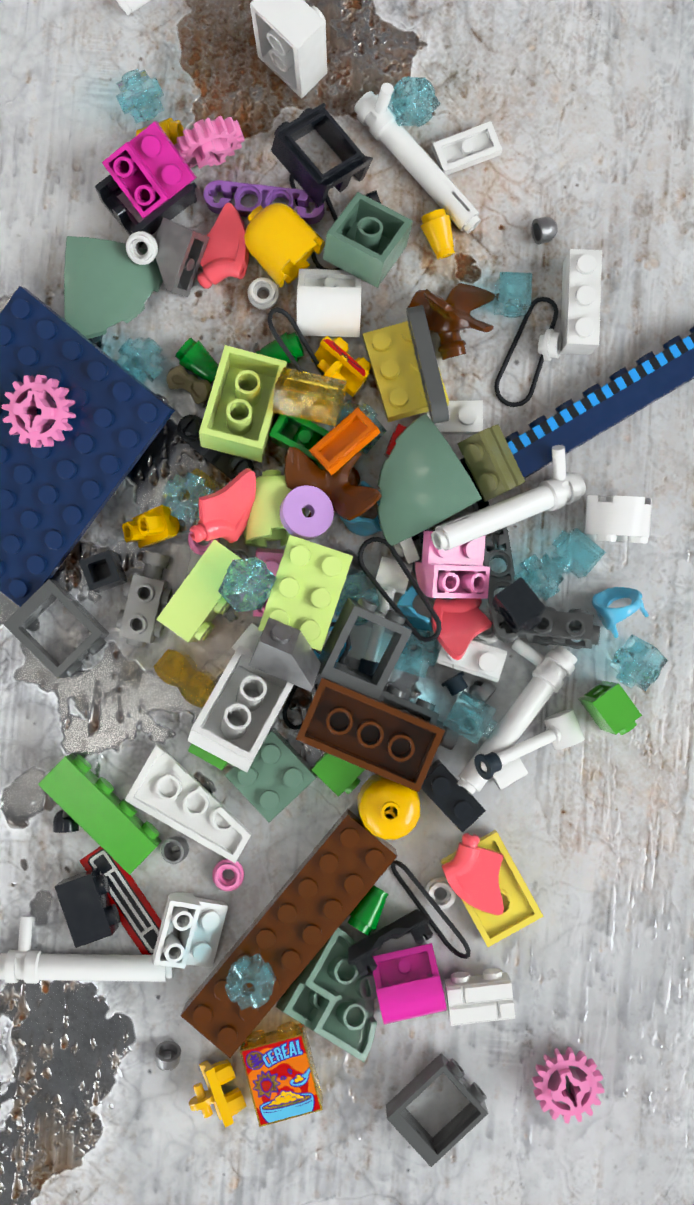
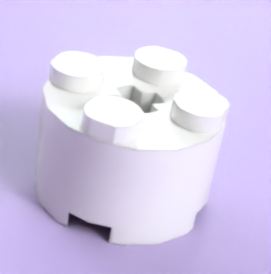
M587 495L584 527L586 540L647 543L648 537H650L652 498Z

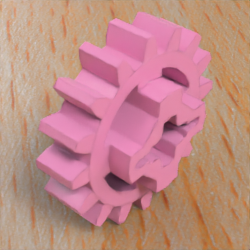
M218 116L214 121H211L210 118H207L205 121L203 119L193 124L194 128L192 130L185 129L183 131L185 136L177 137L178 143L175 144V148L190 168L197 165L198 169H201L205 165L211 167L214 164L218 166L226 162V156H234V150L241 149V143L245 139L237 120L233 121L232 117L223 120L222 116Z
M38 374L36 378L34 376H24V384L14 381L12 384L16 391L14 393L5 392L4 395L10 399V403L4 404L1 407L9 411V416L3 419L4 423H12L13 425L9 434H20L19 443L28 444L30 442L31 447L41 448L42 444L44 447L54 446V440H65L62 431H72L73 429L67 423L68 418H76V414L69 412L68 408L74 405L75 401L65 399L69 392L68 388H58L59 380L52 378L47 380V376ZM37 408L41 409V415L37 414Z
M567 1047L566 1054L561 1055L558 1048L554 1049V1058L551 1059L546 1054L543 1056L546 1062L545 1066L538 1064L535 1066L540 1076L532 1077V1082L537 1087L533 1091L536 1100H541L539 1104L544 1112L550 1109L552 1119L556 1120L561 1114L564 1122L569 1123L570 1117L575 1115L578 1122H581V1113L586 1112L592 1116L593 1111L590 1106L592 1104L601 1105V1101L596 1094L604 1093V1088L599 1083L603 1076L599 1070H595L597 1065L592 1058L586 1061L587 1057L582 1050L575 1056L571 1047ZM569 1066H575V1067H578V1068H577V1069H573V1068H571V1067H569ZM565 1076H567L570 1081V1094L568 1093L566 1088L567 1082Z

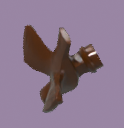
M459 283L449 292L446 300L428 289L418 290L407 307L423 305L429 330L437 333L440 337L438 352L441 353L442 360L466 354V342L461 339V330L471 328L482 332H490L494 329L493 325L477 320L470 315V311L493 301L495 298L494 293L476 286Z
M293 446L288 447L284 468L287 487L293 490L299 486L309 485L321 489L330 498L334 513L337 512L340 517L350 521L365 513L382 497V494L377 489L358 486L360 475L353 466L361 457V452H358L331 476L327 470L320 469L301 450Z

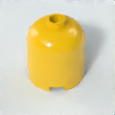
M273 203L265 208L260 205L248 216L250 223L244 235L245 245L251 255L280 288L283 286L284 280L287 284H290L298 278L299 269H307L310 266L306 260L314 251L319 255L325 246V241L287 204Z
M374 774L362 785L358 793L357 809L364 827L372 835L384 840H396L408 835L416 827L420 817V798L417 791ZM394 807L397 809L396 814L393 812ZM385 814H391L393 817H387Z

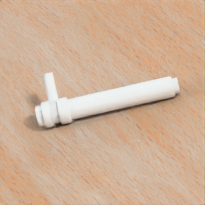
M383 83L379 95H375L372 91L364 94L354 107L360 123L370 128L369 133L375 140L382 141L441 209H445L446 215H450V220L460 231L465 230L468 234L474 230L481 222V219L478 217L479 212L400 124L399 116L388 107L394 91L393 86L390 83Z
M555 445L552 447L553 477L542 481L538 487L437 526L431 534V539L436 549L451 550L544 511H555L564 507L565 504L569 505L580 500L581 496L585 494L586 485L578 473L566 472L565 446Z
M519 638L514 642L511 649L537 667L532 672L533 678L459 774L460 780L457 784L464 787L470 795H473L475 791L480 792L488 781L478 774L474 764L475 756L478 754L486 755L491 752L499 753L515 745L551 695L558 693L564 685L563 679L570 677L575 670L574 665L577 662V658L570 651L561 646H556L554 650H549L543 656Z
M31 916L20 917L18 950H9L8 953L0 954V980H5L6 983H18L19 980L34 984L39 983L40 980L166 982L167 978L174 977L175 969L174 967L153 965V955L42 953L41 950H31L33 917Z

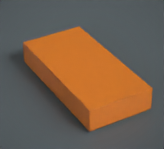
M357 407L309 451L332 476L381 432Z

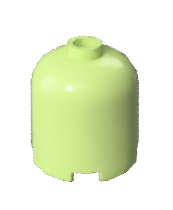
M266 470L262 472V476L256 478L255 501L244 530L246 545L267 547V541L279 540L281 546H286L291 534L286 531L280 520V506L283 499L292 490L287 487L285 475H281L280 470ZM302 508V513L306 517L305 508Z

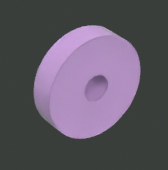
M304 485L294 488L286 495L280 506V520L283 527L292 536L304 540L319 537L330 527L333 521L334 510L330 498L321 489L314 486ZM302 508H308L311 511V517H305L302 513Z

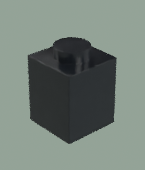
M107 550L79 561L88 588L92 592L100 593L127 582L117 552Z

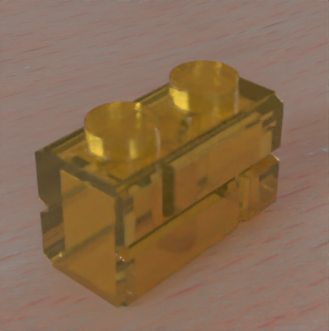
M284 367L275 384L272 411L278 414L336 426L344 406L347 381L304 371L298 372L295 369Z

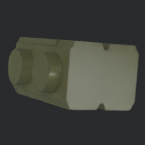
M499 424L484 429L457 443L485 502L526 482Z

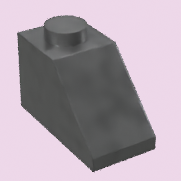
M163 217L155 236L158 245L156 261L166 290L188 297L210 237Z
M270 617L249 663V666L310 692L321 665L300 630Z

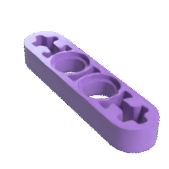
M216 180L210 182L204 190L206 205L210 211L216 214H220L226 203L232 204V193H235L234 206L241 217H248L256 207L261 205L265 208L272 204L274 199L279 197L285 198L289 202L288 206L293 210V200L297 199V214L309 225L320 222L325 214L324 204L319 208L315 204V209H313L312 213H307L305 207H308L309 202H313V200L304 190ZM218 192H222L224 198H220L219 203H215L213 197H216ZM246 194H253L258 198L255 206L247 208L241 205L242 197Z

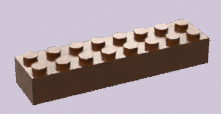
M347 809L190 997L180 1016L231 1058L397 858L396 849L386 840L372 835L364 827L362 820Z

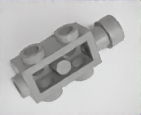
M145 551L142 563H145L143 575L133 574L132 580L128 579L126 582L124 597L127 598L125 610L121 609L118 614L116 627L120 628L119 636L127 638V644L145 647L146 643H153L155 637L160 638L164 625L156 619L161 613L162 606L165 607L172 595V589L167 588L168 581L161 580L163 569H167L170 556ZM143 587H147L150 590L148 599H143L140 596V591ZM136 618L141 619L143 622V627L140 630H136L133 627V621Z

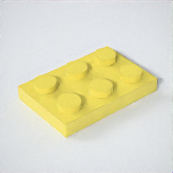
M408 321L363 333L364 345L387 421L392 422L428 412ZM442 380L447 405L449 406L448 395Z
M496 830L479 838L478 847L499 852L504 856L499 870V888L504 912L501 915L490 914L462 900L487 947L544 917ZM456 852L441 859L440 861L442 865L447 862H450L454 858Z

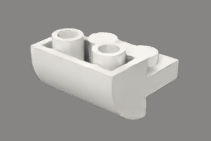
M299 269L297 326L303 336L360 337L361 279L344 270Z
M175 892L169 894L152 956L153 965L185 969L186 965L212 968L228 910L227 903L197 898L193 893Z

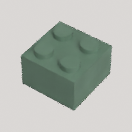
M357 192L328 230L323 260L378 288L407 247L413 220Z
M275 728L268 733L248 772L233 766L225 775L269 823L317 778V775L311 771L312 767Z

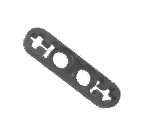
M419 305L406 308L409 331L430 418L434 424L449 421L448 405L424 307Z
M507 527L495 531V534H501L497 539L496 550L491 551L493 547L491 537H485L483 566H489V562L494 558H501L506 562L507 569L504 572L496 573L490 569L488 605L495 637L503 642H511L519 636L521 631L516 634L511 631L508 634L504 628H500L499 626L503 624L504 619L499 613H496V609L492 605L494 591L498 588H506L516 581Z

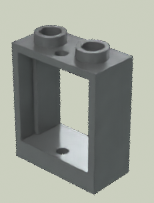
M48 579L3 624L57 679L75 676L84 666L82 661L90 653L92 655L97 654L106 645L107 642L104 639L110 634L57 580ZM56 599L91 632L61 664L26 631Z
M348 597L318 658L321 663L318 674L320 677L378 700L413 630L404 623L406 618L392 610H388L387 614L376 610L377 605L365 598L360 597L356 601ZM358 616L394 631L373 676L336 662Z
M442 1053L386 1104L387 1120L430 1167L438 1162L488 1115L485 1093L475 1082L470 1085L463 1077L465 1073L461 1066L453 1058L448 1061ZM444 1073L470 1103L432 1138L406 1107Z

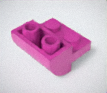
M154 121L130 142H126L102 162L143 219L197 178L157 121Z
M432 943L372 956L377 964L373 975L384 1025L447 1011Z

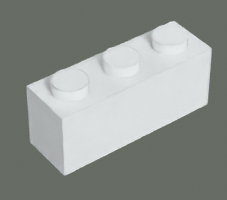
M570 249L563 261L560 332L562 335V346L560 354L591 355L599 346L602 250Z

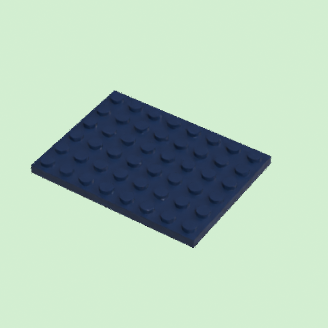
M22 286L18 287L0 313V591L19 607L48 579L53 577L175 411L33 293ZM37 374L45 375L47 380L50 378L59 380L58 388L64 387L69 390L65 399L75 401L74 405L68 407L69 412L76 414V418H68L67 422L73 429L72 431L63 430L62 433L65 440H54V446L44 447L42 444L41 448L31 447L30 442L28 444L19 443L20 434H9L10 429L13 427L12 423L3 422V419L9 416V411L1 407L4 404L10 403V399L4 394L5 392L14 393L16 390L12 383L17 381L24 384V376L26 375L34 376V378H36ZM37 408V414L41 415V409Z

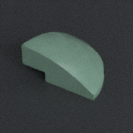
M67 236L64 267V318L86 338L105 335L108 327L124 321L126 324L144 311V303L153 291H159L163 279L156 258L149 264L139 265L128 257L126 243L90 237ZM138 247L140 253L145 254L147 252V249Z
M427 414L413 421L395 440L396 445L392 449L389 458L384 460L379 474L378 486L380 487L382 497L379 499L380 505L377 507V514L383 536L391 546L442 522L482 499L457 455Z
M338 928L281 996L275 1007L362 1062H365L371 1049L377 1021L374 1018V999L378 998L375 980L370 971H368L367 975L361 976L355 965H349L348 948L356 942L346 932Z

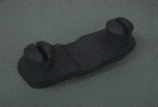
M187 415L180 419L177 431L182 440L231 480L246 468L254 470L250 459L201 447L199 430L203 419L196 415Z
M416 909L358 941L348 948L349 965H355L359 975L365 976L368 974L367 967L371 972L376 970L377 964L372 954L381 949L383 943L388 940L399 939L410 933L417 944H422L425 941L423 936L426 940H429L433 936L427 924L430 918Z

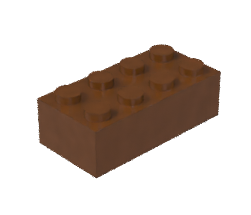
M322 677L296 740L420 792L445 730L436 724Z

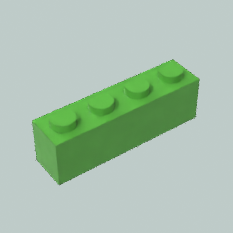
M73 753L65 756L38 785L130 875L162 842L158 837L160 835L159 831L148 821L143 823L135 815L137 813L135 807L125 801V799L121 801L113 793L114 787L103 777L98 778L90 770L92 766L81 755L75 756Z

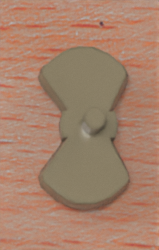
M181 365L171 368L167 374L166 380L170 389L183 388L190 392L196 404L208 400L211 393V385L208 380H199L197 376L189 375Z

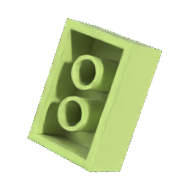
M225 345L199 430L200 446L262 463L286 379L287 361Z
M289 535L258 630L263 632L270 617L300 630L311 648L322 651L353 556Z
M214 539L156 620L187 642H198L201 639L203 641L206 640L215 627L211 622L217 614L223 615L231 606L233 599L230 596L236 588L242 589L251 578L252 574L248 571L252 566Z

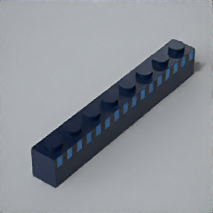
M694 327L689 330L691 335L681 339L678 335L663 345L664 351L654 355L653 351L639 358L636 361L638 366L628 371L624 367L609 377L611 382L601 387L599 383L591 386L582 393L583 399L576 403L572 399L564 402L555 409L557 414L549 419L545 415L537 418L528 424L530 430L522 435L516 431L505 437L524 479L552 463L553 446H565L566 455L694 379Z

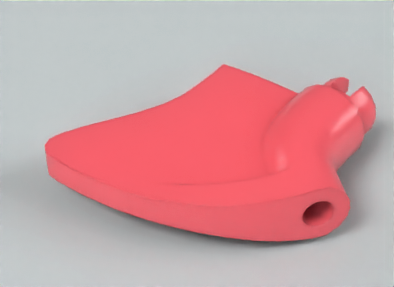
M231 203L224 205L214 226L206 235L210 238L200 263L203 272L197 275V280L204 289H209L213 284L217 285L228 277L243 279L247 271L249 251L244 240L246 228L239 212Z
M246 468L219 491L199 497L200 520L198 525L191 526L189 530L192 532L190 536L193 541L199 543L203 540L207 542L216 538H223L229 543H234L239 539L247 526L255 501L256 476L254 471Z
M481 598L435 599L433 609L441 621L442 628L437 640L455 660H460L464 656L469 644L478 634L492 626V622L478 608L482 603ZM431 615L432 629L435 633L437 626Z
M465 833L462 836V842H459L454 858L450 862L441 865L444 875L453 891L466 903L481 911L501 915L504 912V906L499 888V870L504 856L499 852L478 847L480 841L478 835Z

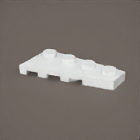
M156 744L125 798V801L233 863H236L252 834L160 744Z

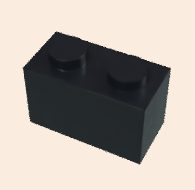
M438 759L430 766L421 789L463 833L486 810L473 795H470L464 787L457 784L459 780Z
M98 867L63 879L55 886L75 948L114 934L119 927L120 915L116 905H111L107 894L110 892L107 877L104 874H100Z

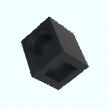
M522 577L496 594L492 602L494 608L515 634L523 628L526 632H529L542 622L540 616L546 609Z

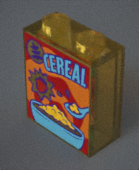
M286 1022L279 1025L277 1030L265 1033L264 1030L253 1031L242 1043L240 1054L259 1127L323 1110V1094L305 1025L302 1023Z

